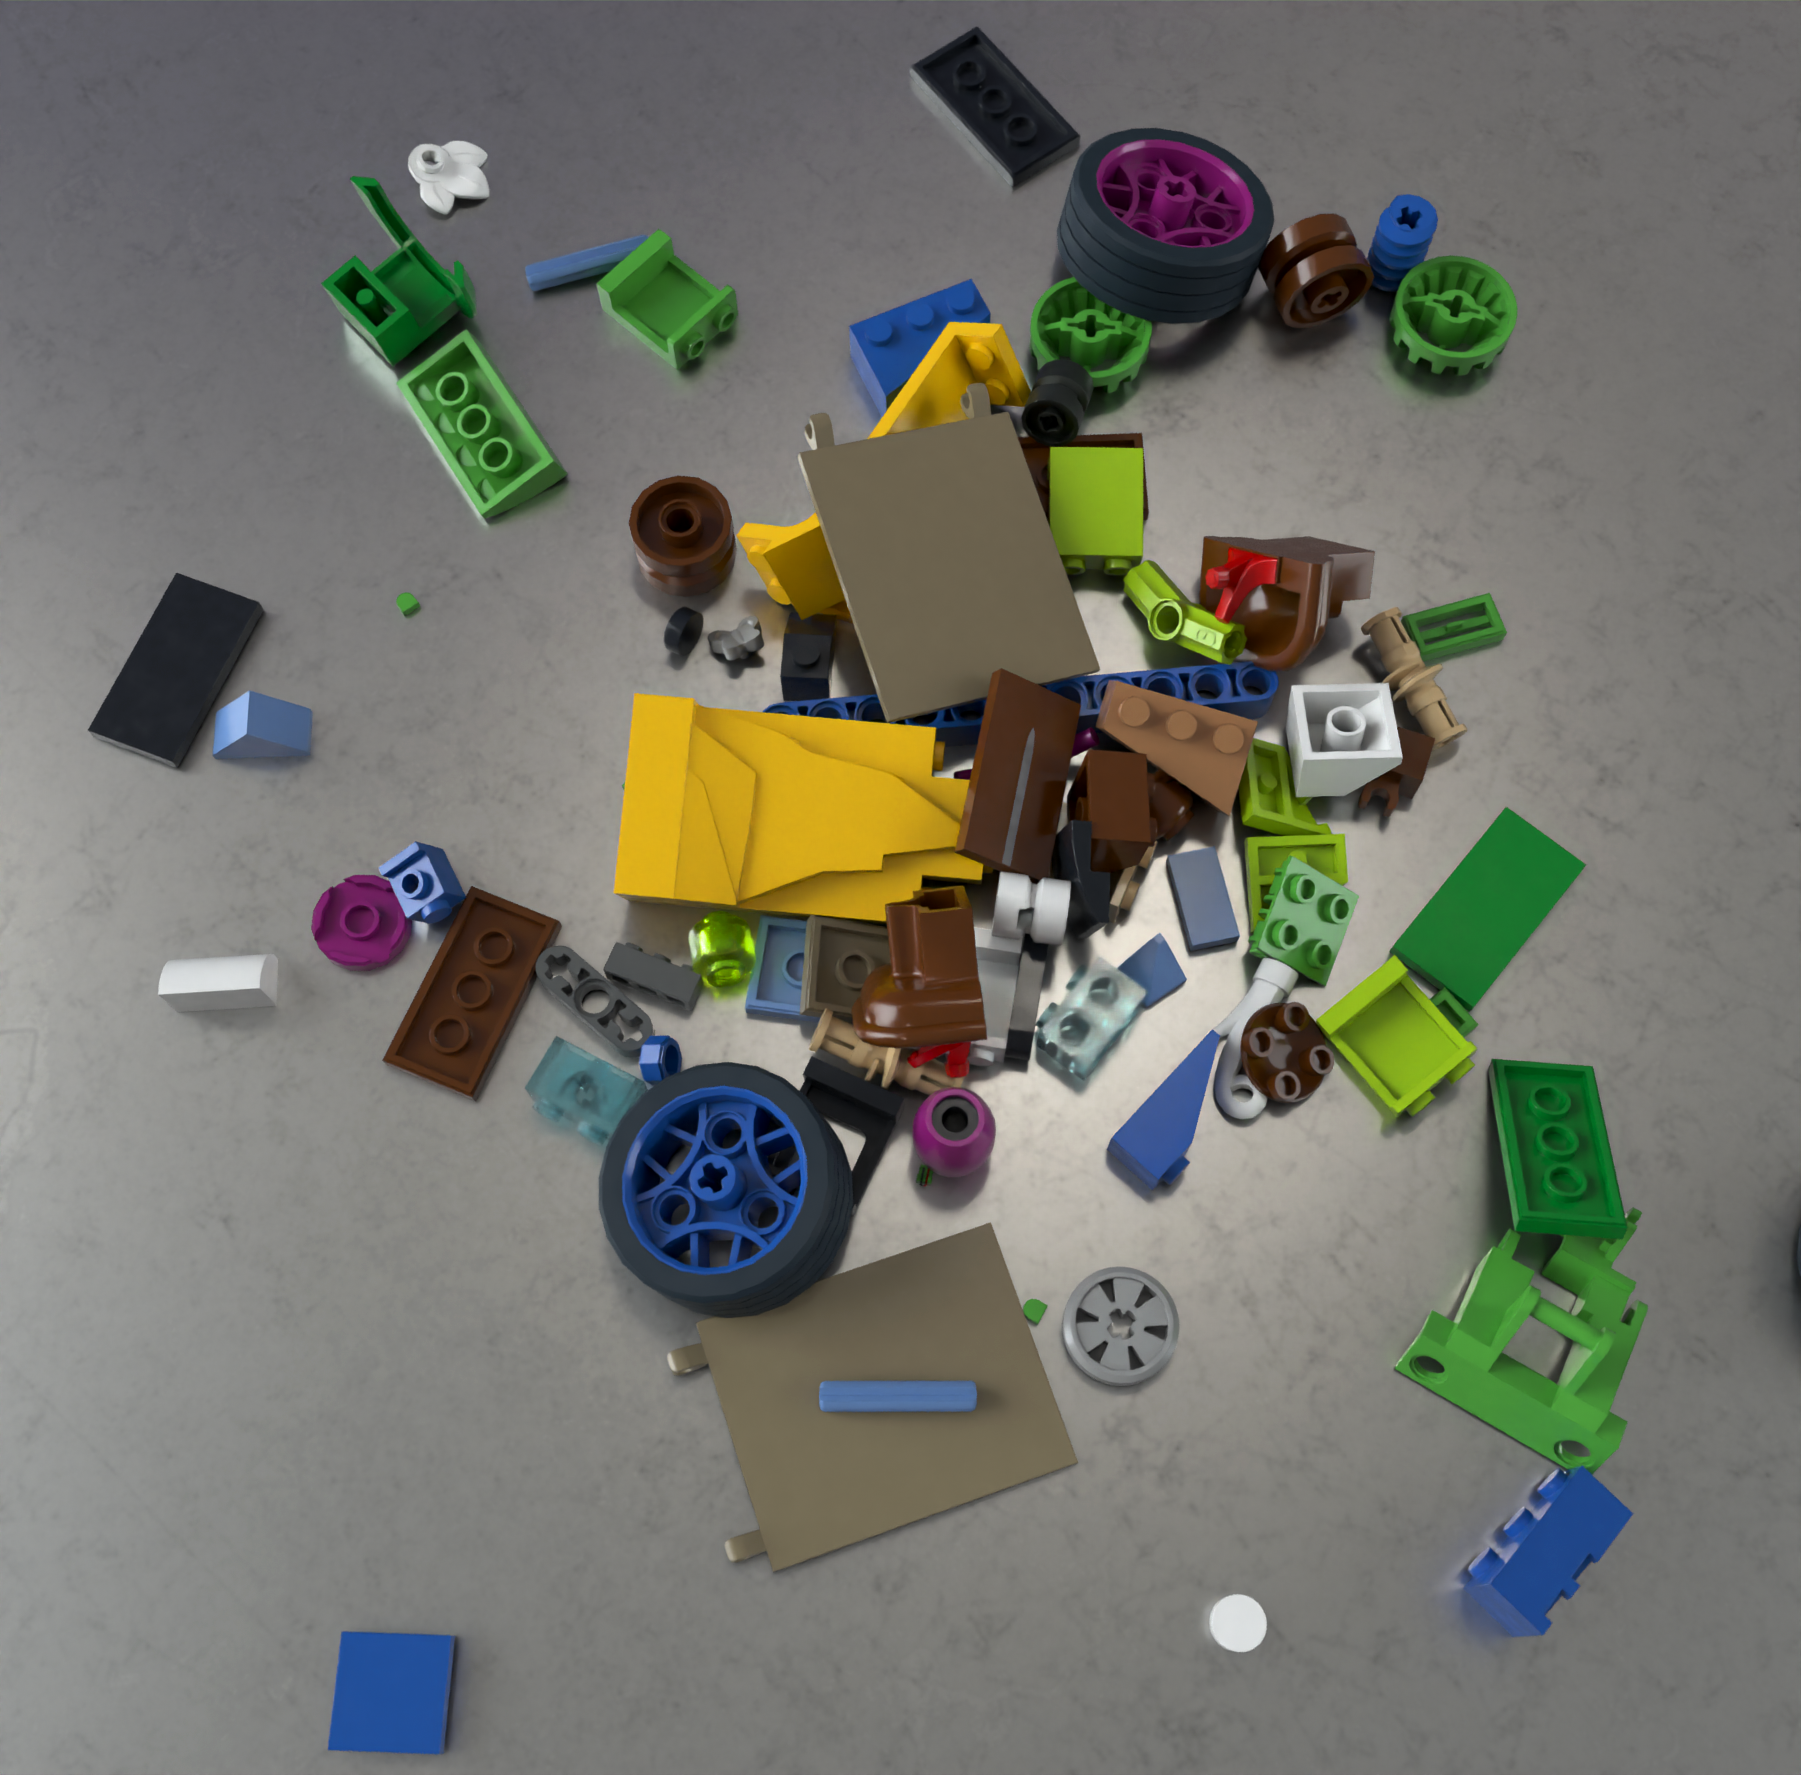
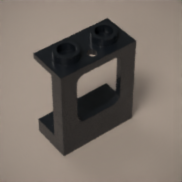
M811 1056L803 1073L804 1083L800 1092L812 1102L821 1114L861 1131L866 1137L864 1147L852 1170L853 1206L851 1216L854 1217L905 1108L904 1098ZM795 1145L768 1155L769 1166L774 1177L788 1168L796 1151ZM800 1185L788 1194L794 1196L795 1191L799 1192Z

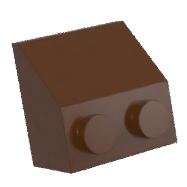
M1088 749L1067 794L1068 823L1071 820L1092 821L1090 871L1113 873L1139 865L1148 847H1153L1155 844L1157 821L1155 817H1150L1149 803L1152 802L1154 796L1155 778L1153 773H1147V754Z

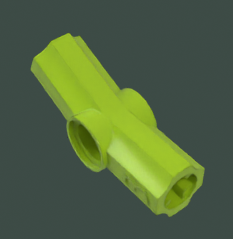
M1145 560L1137 567L1131 568L1123 579L1125 582L1123 591L1146 616L1149 630L1158 640L1174 642L1223 664H1232L1234 659L1242 654L1247 641L1244 633L1245 626L1232 620L1229 624L1221 623L1214 617L1215 613L1206 610L1205 607L1198 603L1190 602L1156 562Z

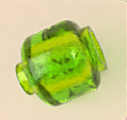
M714 911L696 922L689 931L688 945L692 969L695 973L700 974L701 979L710 985L720 988L737 985L754 968L756 954L752 931L746 920L725 911Z

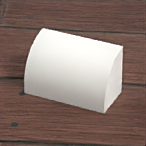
M274 954L169 960L165 964L160 976L158 995L177 1012L276 1006L278 958Z

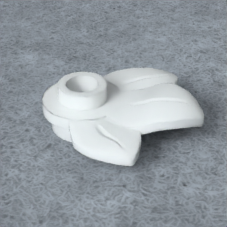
M452 141L442 147L434 144H422L411 151L408 159L409 171L420 184V194L423 201L437 212L447 215L452 209L455 197L464 199H487L489 197L488 182L479 168L484 164L488 156L482 148L465 141ZM425 161L434 162L436 165H428Z

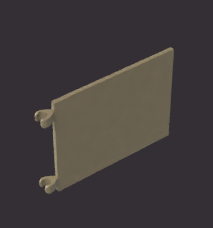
M983 383L968 385L967 393L961 396L960 403L965 415L969 418L967 420L835 445L832 423L829 415L826 413L811 415L809 418L810 423L804 429L806 440L812 450L799 452L797 458L887 723L986 700L992 673L1001 668L1039 686L1097 673L1100 670L1009 412L991 415L989 393L986 385Z
M991 1222L816 1281L810 1288L786 1305L762 1314L735 1318L713 1316L696 1322L702 1343L675 1349L667 1355L670 1369L675 1376L685 1375L709 1365L760 1528L733 1537L725 1542V1550L732 1563L749 1559L767 1551L774 1573L1078 1463ZM823 1381H973L977 1388V1405L975 1410L971 1412H824L819 1406V1387Z

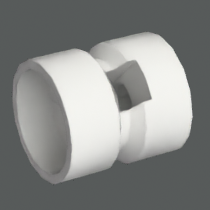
M1001 871L991 936L1019 940L1027 933L1031 935L1034 942L1062 946L1069 909L1071 881L1043 877L1038 884H1034L1028 875Z

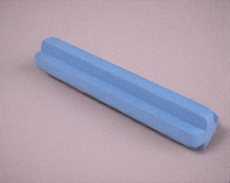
M643 234L527 265L525 273L532 291H538L609 272L649 237Z
M823 1381L819 1387V1406L824 1412H971L975 1410L977 1405V1388L973 1381Z

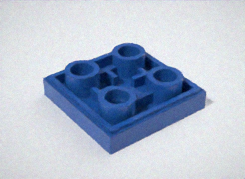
M341 1631L328 1750L444 1754L455 1636Z

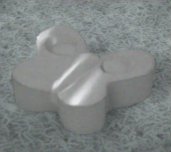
M755 616L743 619L736 630L731 632L717 630L708 635L711 650L716 653L725 654L727 660H735L739 657L746 659L749 657L748 651H755L764 646L761 636L762 629L758 618Z

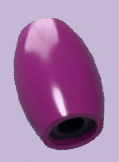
M962 1087L943 1088L932 1093L917 1110L913 1121L914 1148L921 1161L936 1174L951 1178L969 1175L980 1168L992 1153L996 1137L995 1119L987 1103L975 1092Z

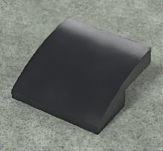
M1071 820L1056 835L1051 859L1054 879L1071 881L1067 922L1076 938L1086 939L1109 923L1110 873L1090 871L1092 821Z

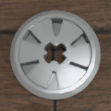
M1109 1267L1087 1276L1072 1292L1063 1314V1339L1072 1360L1088 1376L1109 1385H1134L1153 1377L1171 1358L1179 1337L1178 1312L1169 1292L1151 1275L1130 1267ZM1117 1312L1120 1318L1127 1314L1133 1320V1324L1129 1328V1333L1132 1337L1124 1340L1121 1334L1115 1338L1109 1334L1108 1328L1112 1324L1111 1314Z

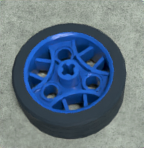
M732 1062L691 1067L668 1076L642 1094L619 1121L606 1146L599 1174V1211L607 1239L622 1264L645 1285L669 1300L695 1313L721 1318L762 1314L786 1305L810 1288L833 1262L847 1234L853 1206L852 1171L843 1144L825 1117L804 1094L785 1078L758 1066ZM769 1122L783 1127L767 1134ZM734 1129H741L742 1134L738 1143L731 1148L723 1149L722 1143L727 1133ZM682 1144L691 1147L686 1159L675 1173H669L665 1168L676 1150ZM795 1145L800 1160L774 1177L769 1166L768 1155ZM662 1177L665 1181L660 1184V1180ZM800 1185L798 1198L788 1194ZM689 1204L690 1210L686 1220L681 1224L672 1225L671 1219L675 1209L680 1205ZM771 1206H777L778 1217L776 1221L767 1228H759L758 1222L761 1213ZM733 1240L728 1266L710 1268L709 1242ZM753 1245L762 1249L750 1258ZM690 1250L691 1265L683 1264L676 1260L679 1256Z

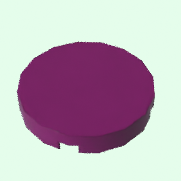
M353 875L345 878V882L338 884L335 888L331 886L321 895L313 910L311 930L318 948L333 964L349 971H371L387 965L403 951L411 936L412 920L406 918L390 881L376 875Z

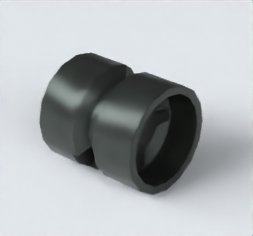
M1053 360L1044 364L1037 374L1021 417L1023 428L1029 437L1040 444L1053 447L1069 444L1076 438L1094 389L1093 380L1087 370L1078 363L1069 360Z

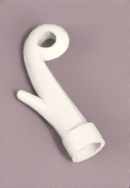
M1271 958L1262 959L1252 979L1254 983L1243 1000L1229 1016L1213 1028L1220 1035L1219 1039L1229 1034L1215 1072L1214 1090L1216 1100L1224 1112L1238 1119L1253 1118L1260 1114L1266 1106L1268 1098L1254 1087L1247 1075H1238L1243 1066L1240 1045L1244 1027L1257 1010L1269 1004L1280 1003L1283 997H1289L1299 977L1298 973L1291 967ZM1245 1088L1252 1091L1254 1095L1246 1103L1238 1102L1233 1097V1091Z

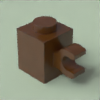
M1397 727L1403 756L1402 763L1366 783L1359 796V808L1365 810L1371 796L1378 795L1386 802L1383 816L1390 817L1398 804L1399 795L1412 799L1423 781L1435 738Z

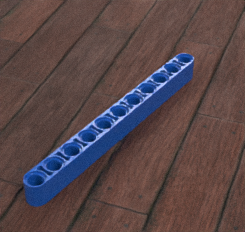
M1252 661L1232 664L1081 676L1041 687L1081 705L1076 734L1090 727L1099 734L1104 732L1095 726L1109 680L1120 681L1254 720L1263 717L1270 709L1278 688L1279 678L1276 671L1258 668L1253 665ZM1255 686L1259 688L1263 692V694L1252 695L1248 693L1244 689V687ZM1208 690L1217 698L1212 700L1202 698L1197 691ZM877 694L772 704L763 710L765 713L867 722L873 719H881L886 722ZM986 700L924 714L935 720L927 725L914 722L913 719L915 717L891 722L890 724L935 727L937 733L936 741L945 742V747L975 745L979 739ZM966 711H975L982 717L971 721L962 718L960 714Z

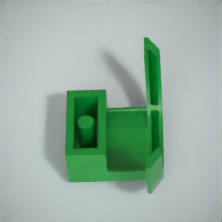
M353 176L350 180L361 199L399 249L372 272L355 255L321 284L339 312L394 366L458 311L468 318H474L477 315L476 292L464 266L458 260L454 262L453 275L448 269L444 270L404 223L375 178Z

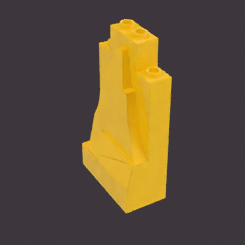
M634 693L613 892L628 901L799 917L817 915L853 922L887 925L885 904L910 900L913 898V891L932 889L930 887H923V879L981 884L982 873H992L993 868L955 853L970 780L933 777V770L943 771L945 742L936 741L937 733L935 727L709 708L699 705L694 698Z

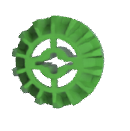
M1440 256L1418 264L1407 273L1398 288L1389 321L1390 325L1395 329L1393 339L1396 345L1401 349L1410 348L1408 359L1411 362L1418 364L1424 358L1433 362L1431 370L1433 373L1441 374L1446 366H1451L1455 375H1467L1472 366L1475 369H1484L1492 363L1495 355L1502 354L1516 324L1517 302L1508 282L1496 270L1485 263L1463 256ZM1418 332L1426 333L1427 336H1428V338H1429V340H1430L1435 346H1433V345H1431L1430 343H1427L1426 341H1424V340L1418 335ZM1462 343L1472 346L1465 352L1445 350L1456 348Z
M1071 277L1050 287L1036 303L1030 325V354L1037 359L1038 371L1047 362L1061 360L1060 357H1069L1072 362L1078 363L1087 370L1093 380L1094 387L1102 386L1106 393H1111L1117 390L1120 381L1131 382L1134 380L1140 365L1146 362L1152 334V322L1123 313L1107 305L1081 286L1074 277ZM1105 360H1116L1107 370L1090 372L1091 368L1101 365Z

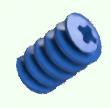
M1398 195L1390 203V207L1386 208L1380 215L1367 257L1374 275L1373 286L1384 291H1398L1407 273L1418 264L1424 262L1438 222L1436 209L1429 201L1416 195Z

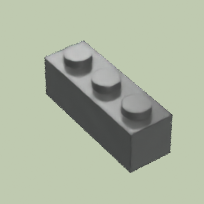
M618 942L615 943L603 968L607 979L692 1011L704 985L699 970L687 964H682L681 967L672 964L669 958L658 953H654L653 956L642 952L643 949L633 943L626 942L625 945Z

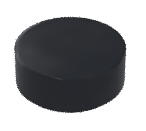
M686 606L676 610L671 616L664 632L665 648L680 656L689 654L700 638L704 623L703 615Z

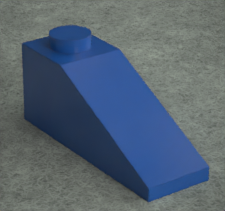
M1213 1029L1112 1136L1107 1150L1152 1191L1162 1180L1171 1185L1190 1164L1184 1156L1194 1138L1220 1035Z

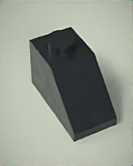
M790 612L784 632L780 673L783 701L831 698L837 615L814 614L801 620L798 613Z

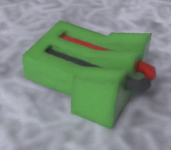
M921 1164L916 1183L924 1187L926 1185L931 1186L933 1171L926 1165Z

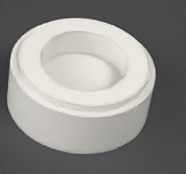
M1235 1594L1226 1596L1215 1604L1210 1614L1209 1626L1213 1638L1222 1648L1231 1652H1247L1256 1648L1264 1639L1267 1620L1262 1607L1254 1599L1246 1595Z

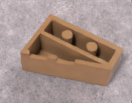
M1109 680L1095 727L1131 752L1147 754V762L1168 774L1218 812L1230 816L1258 721L1120 681Z

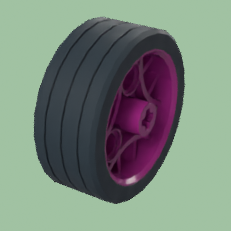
M1133 128L1109 134L1093 142L1079 156L1057 228L1058 250L1066 268L1078 283L1107 305L1123 313L1148 321L1169 324L1198 323L1220 317L1237 307L1249 292L1271 235L1275 220L1273 204L1263 183L1252 170L1222 147L1206 139L1181 131L1161 128Z

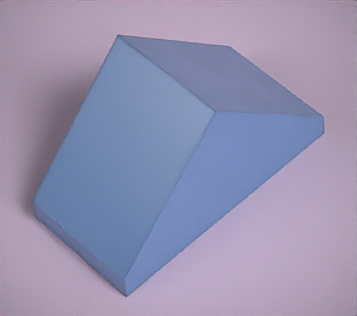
M249 690L216 712L213 757L215 759L310 756L313 712L310 708Z

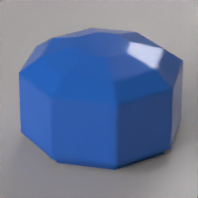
M668 1035L650 1036L640 1050L639 1066L644 1081L655 1086L668 1076L680 1072L682 1056L678 1042Z

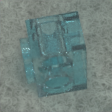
M1100 956L1090 968L1084 964L1078 968L1066 985V989L1070 991L1069 995L1060 1006L1052 1002L1042 1013L1035 1025L1041 1029L1038 1033L1036 1046L1083 1081H1085L1143 1007L1148 993L1147 990ZM1095 989H1106L1113 994L1115 1002L1105 1006L1099 1005L1092 1000L1089 993ZM1066 1026H1075L1084 1032L1086 1039L1077 1044L1068 1043L1061 1037L1059 1031Z

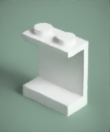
M974 927L987 1040L972 1041L967 1060L973 1065L991 1066L993 1061L1004 1062L1023 936L1019 940L991 936L992 930Z

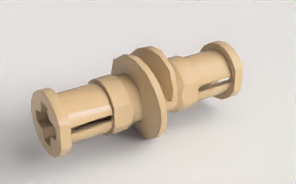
M1394 607L1369 619L1361 626V631L1364 635H1370L1382 657L1381 662L1385 669L1391 673L1382 683H1389L1390 692L1398 690L1392 697V701L1396 703L1406 699L1409 712L1412 717H1416L1425 735L1435 738L1432 751L1458 739L1468 729L1465 724H1458L1446 702L1447 697L1442 688L1436 685L1433 679L1443 669L1442 664L1425 665L1417 644L1410 639L1399 619L1402 615L1399 607Z
M827 1008L821 1016L809 1045V1050L817 1052L819 1048L847 1060V1063L850 1065L868 1069L865 1081L870 1082L877 1074L882 1075L881 1088L888 1090L892 1080H895L900 1086L913 1091L916 1089L931 1095L943 1088L961 1087L964 1077L950 1078L947 1076L944 1063L935 1059L917 1068H913L907 1062V1057L917 1051V1049L878 1047L865 1043L855 1034L852 1024L833 1017V1011Z

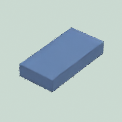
M1215 846L1168 855L1166 864L1190 951L1237 942L1240 934Z

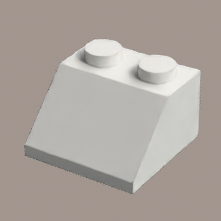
M1389 683L1291 686L1285 727L1296 797L1345 796L1402 763L1403 756Z

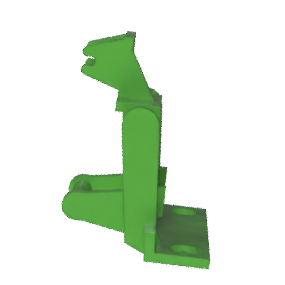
M1632 1207L1625 1213L1628 1228L1623 1239L1561 1235L1564 1237L1561 1246L1544 1266L1541 1275L1578 1295L1571 1314L1540 1297L1541 1290L1530 1285L1535 1271L1512 1259L1521 1234L1513 1229H1509L1499 1246H1493L1477 1266L1454 1322L1432 1310L1427 1316L1421 1332L1398 1360L1395 1369L1569 1470L1583 1466L1593 1474L1619 1448L1628 1423L1626 1420L1610 1412L1645 1319L1648 1305L1640 1300H1635L1620 1321L1629 1296L1637 1282L1611 1267L1636 1231L1637 1225L1635 1223L1641 1217L1642 1212ZM1528 1316L1535 1318L1573 1340L1558 1383L1551 1381L1502 1353ZM1427 1356L1436 1359L1442 1364L1445 1371L1433 1373L1425 1370L1417 1362V1358ZM1571 1440L1581 1443L1588 1448L1591 1455L1586 1457L1575 1456L1566 1451L1561 1442Z

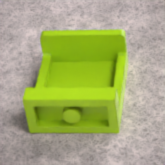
M1050 447L1047 462L1049 527L1066 574H1081L1085 572V569H1104V573L1108 575L1128 574L1131 568L1141 564L1143 558V448Z
M1395 955L1316 1019L1317 1026L1396 1118L1405 1111L1414 1117L1436 1098L1430 1090L1445 1078L1453 1085L1475 1066L1470 1058L1476 1053L1478 1048L1472 1041L1467 1042L1413 982L1408 976V969Z

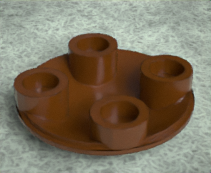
M1299 1002L1266 1005L1257 1010L1244 1027L1240 1045L1244 1070L1254 1087L1271 1100L1281 1103H1294L1304 1100L1318 1089L1325 1074L1330 1073L1333 1069V1052L1326 1046L1324 1036L1317 1023L1309 1015L1307 1008Z

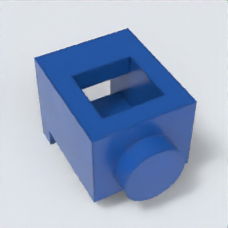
M415 841L379 867L381 875L388 877L407 919L427 924L439 922L451 914L452 907L466 898L451 864L441 848Z

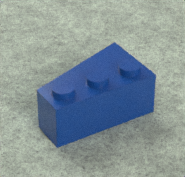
M972 279L849 326L850 357L881 417L886 413L949 322L990 323L991 313Z
M1583 1466L1575 1467L1565 1472L1561 1468L1553 1471L1537 1490L1543 1496L1542 1499L1531 1511L1526 1507L1520 1509L1503 1528V1531L1508 1535L1506 1540L1496 1551L1491 1547L1486 1548L1467 1570L1473 1577L1463 1589L1512 1637L1543 1636L1552 1622L1545 1615L1562 1596L1566 1600L1572 1598L1580 1587L1575 1580L1591 1562L1596 1563L1600 1560L1633 1515L1621 1501Z

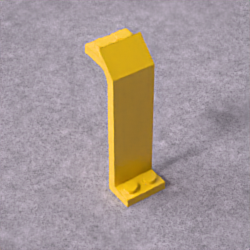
M949 322L867 439L969 419L961 407L960 399L963 394L967 393V386L970 384L983 383L986 385L990 405L1025 407L1031 390L1002 324ZM816 512L805 521L793 526L783 527L746 522L736 535L747 553L749 562L756 568L765 583L768 594L775 602L784 605L792 604L801 620L845 600Z

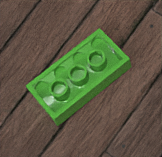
M467 329L396 383L477 510L485 519L531 499L568 475L483 345Z

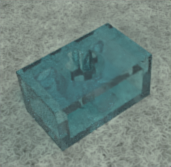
M558 1036L554 1038L525 1087V1090L535 1102L532 1108L536 1112L557 1123L562 1116L579 1125L576 1129L577 1133L601 1146L605 1140H610L625 1113L642 1094L648 1091L644 1081ZM591 1087L595 1097L591 1101L584 1098L580 1104L576 1098L577 1093L582 1090L587 1094Z

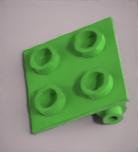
M1289 856L1287 861H1283L1281 868H1275V878L1269 891L1270 895H1265L1263 900L1270 907L1269 909L1261 908L1258 915L1265 920L1258 921L1253 935L1249 936L1248 942L1251 944L1249 953L1262 959L1270 956L1322 986H1326L1359 895L1299 859Z

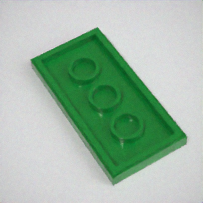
M1505 807L1389 952L1439 990L1445 987L1464 1009L1470 1012L1581 873L1586 864L1508 807Z
M1492 1059L1488 1073L1515 1231L1623 1239L1628 1227L1593 1066Z

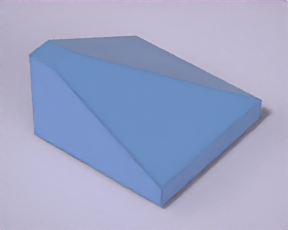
M1161 933L1150 939L1117 968L1146 1008L1187 980Z

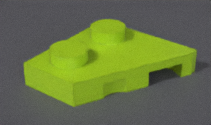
M1253 738L1238 787L1242 824L1282 836L1331 834V829L1327 823L1317 825L1306 805L1313 797H1296L1291 760L1285 747Z
M1345 834L1247 837L1244 841L1250 933H1254L1258 921L1265 920L1258 915L1261 908L1269 909L1270 905L1263 901L1265 895H1270L1269 891L1275 878V868H1281L1283 861H1287L1289 856L1299 859L1342 886L1348 882Z

